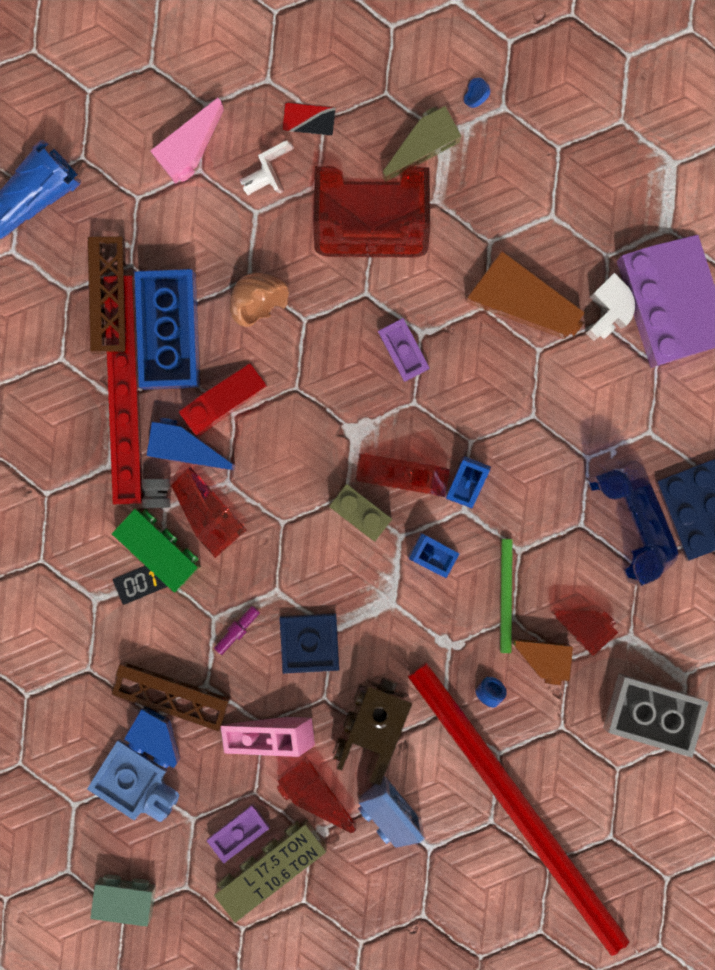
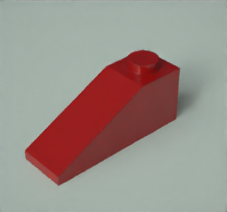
M248 364L203 393L180 410L179 413L194 434L200 437L266 388L267 385L253 366Z

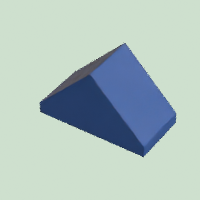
M465 456L462 457L446 499L473 508L491 466Z
M420 533L407 558L447 578L460 553Z

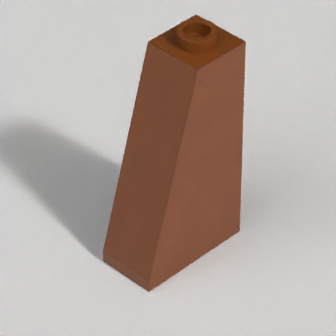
M504 252L500 253L466 300L472 306L565 339L569 334L575 336L584 324L580 319L585 312Z

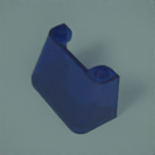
M632 460L626 461L586 477L585 479L590 491L600 490L609 499L624 497L644 545L631 551L633 556L632 562L629 567L623 569L628 583L643 586L660 578L675 564L679 553L642 464Z

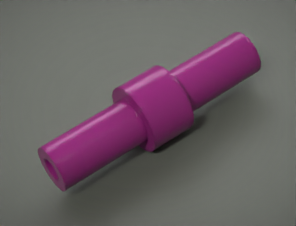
M251 606L238 621H233L227 628L228 632L217 643L214 649L220 655H223L236 639L240 640L247 633L246 628L260 612L254 606Z

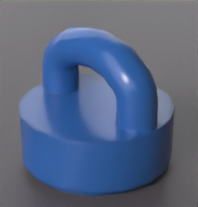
M494 677L484 678L475 690L477 698L483 704L492 708L497 707L507 695L504 684Z

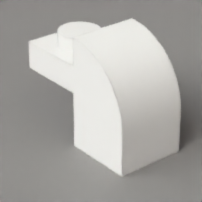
M614 273L590 296L605 312L586 332L593 341L599 336L605 339L616 328L612 324L613 322L621 329L627 326L635 311V300L631 290Z

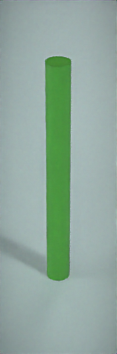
M501 539L500 653H512L513 539Z

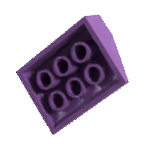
M699 235L650 246L622 255L617 260L622 280L634 296L635 311L633 315L650 368L715 348V285Z

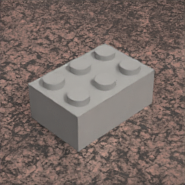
M619 673L603 728L610 734L693 758L709 702L698 696Z

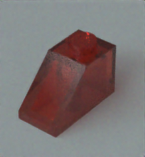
M554 608L551 611L553 616L592 656L618 634L613 627L616 622L606 611L602 614L593 609Z

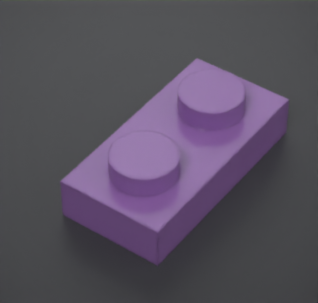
M404 318L378 331L404 382L430 369Z
M252 804L208 837L206 841L220 860L225 863L266 832L270 826Z

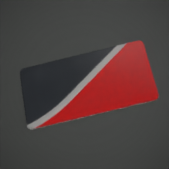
M286 103L283 130L332 136L335 108Z

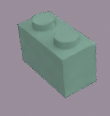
M104 875V878L100 877L94 887L90 919L148 927L152 919L156 885L149 884L148 880L140 878L132 879L131 882L121 880V877L117 875Z

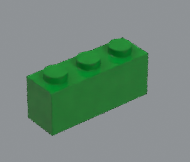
M134 509L114 530L112 535L174 593L179 591L201 567L197 563L199 560L198 556L189 548L183 550L176 543L178 538L169 529H160L155 524L158 519L147 509L143 511Z

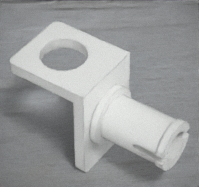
M284 141L258 155L262 163V169L240 179V183L245 186L243 189L248 196L268 184L273 186L274 190L278 193L284 192L270 161L294 149L289 141Z

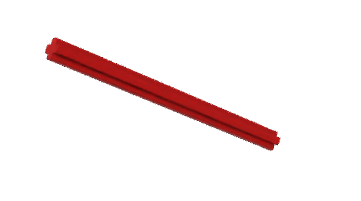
M425 662L408 675L409 680L611 956L618 954L621 949L626 948L630 943L622 929L428 663Z

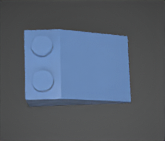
M385 776L381 786L374 784L359 797V804L361 805L358 808L359 812L368 822L371 820L375 822L379 827L376 831L386 844L391 842L395 848L420 843L425 839L421 819Z

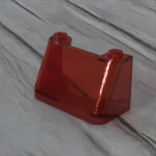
M315 166L313 215L315 251L319 255L326 257L414 258L425 255L429 248L430 235L429 167L413 166L404 170L401 173L400 182L344 181L343 172L334 166Z

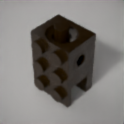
M382 677L380 684L366 679L364 685L359 684L353 699L355 700L354 704L356 707L354 712L348 711L343 724L345 735L343 739L338 737L333 749L336 769L343 770L352 744L358 745L374 752L367 773L369 782L381 786L413 704L409 695L396 690L397 682Z

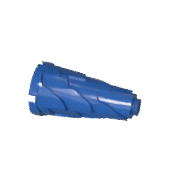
M44 140L38 141L32 147L33 150L0 190V240L9 235L26 220L41 212L48 205L53 204L68 192H73L82 183L81 179H75L78 174L55 149L49 153L45 150V147L49 144Z

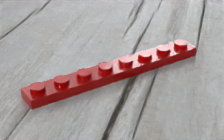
M117 276L104 277V287L110 291L118 283ZM124 276L126 352H107L113 505L141 504L143 499L133 276ZM118 289L112 294L117 300ZM109 298L105 302V316L111 320L118 312V305ZM119 317L113 323L117 328H119ZM110 326L106 330V345H119V333Z

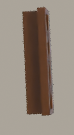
M87 237L90 352L92 354L126 352L123 237ZM101 244H117V255L109 263L101 256ZM116 261H117V271L112 267V265H113ZM108 269L118 277V283L110 291L102 285V275ZM117 289L118 300L112 295ZM102 290L106 293V295L103 298ZM109 298L118 305V312L111 320L103 314V304ZM118 317H119V328H117V327L113 324V323L118 319ZM103 319L107 322V324L104 327ZM110 326L119 333V345H104L103 333Z
M127 662L119 664L116 672L118 677L111 695L220 731L231 698ZM127 679L138 683L140 690L130 694L121 691L120 688L123 680ZM154 688L165 692L167 699L159 703L153 702L146 690ZM143 693L145 698L136 695ZM180 697L189 700L194 708L186 712L177 709L173 699ZM169 702L171 707L165 706L163 704ZM206 706L220 711L216 723L206 720L200 709ZM196 711L199 717L191 715V713Z

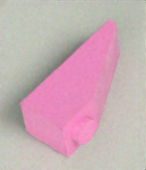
M216 98L151 150L154 158L175 184L178 181H186L195 173L194 169L198 166L224 111L219 98Z
M282 717L221 725L224 753L299 757L315 746L312 718Z

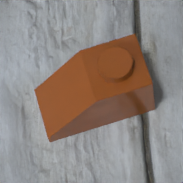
M513 638L512 644L535 673L544 679V683L561 685L562 680L570 681L573 646L564 643Z

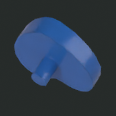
M479 77L472 79L468 84V92L464 96V103L470 108H475L485 102L491 92L488 83Z

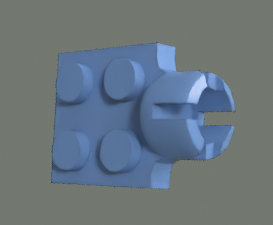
M117 740L87 790L132 820H136L140 813H146L158 822H162L171 813V807L174 804L176 805L179 798V793L166 785L163 780L167 770L145 755L134 751L122 740Z

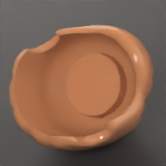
M250 273L243 276L236 283L230 298L229 306L232 319L240 326L251 327L257 320L271 317L270 311L275 306L284 309L288 304L289 296L287 284L281 279L265 273Z

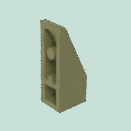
M446 106L440 109L433 107L422 114L423 118L418 121L383 170L382 178L385 183L460 143L461 134Z

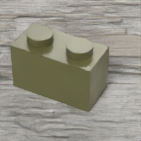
M347 484L329 506L374 542L392 520Z

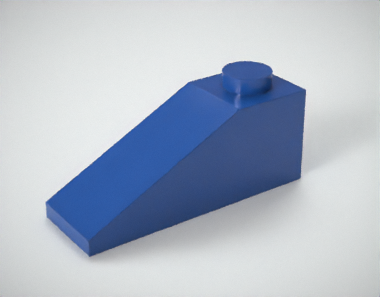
M160 418V423L152 422L146 456L234 470L235 465L185 428L177 426V420Z

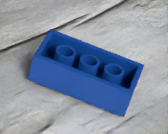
M192 269L135 271L139 388L143 390L200 388L195 272Z

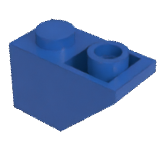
M144 706L124 740L129 742L128 746L134 751L141 754L145 751L154 757L153 761L164 768L169 766L175 768L180 760V755L171 721L153 709Z

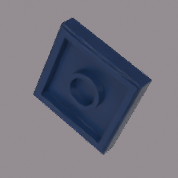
M336 613L279 617L283 674L340 670Z

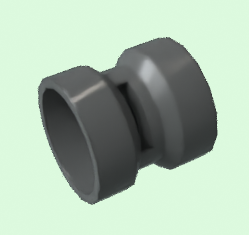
M142 479V489L145 491V497L142 499V508H171V499L168 497L170 479Z

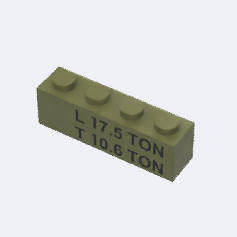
M307 819L301 823L298 820L293 822L285 829V836L278 841L276 838L270 840L262 847L263 853L256 858L253 856L248 857L239 865L241 870L233 876L230 873L226 874L216 883L218 887L214 897L234 923L327 852V845Z

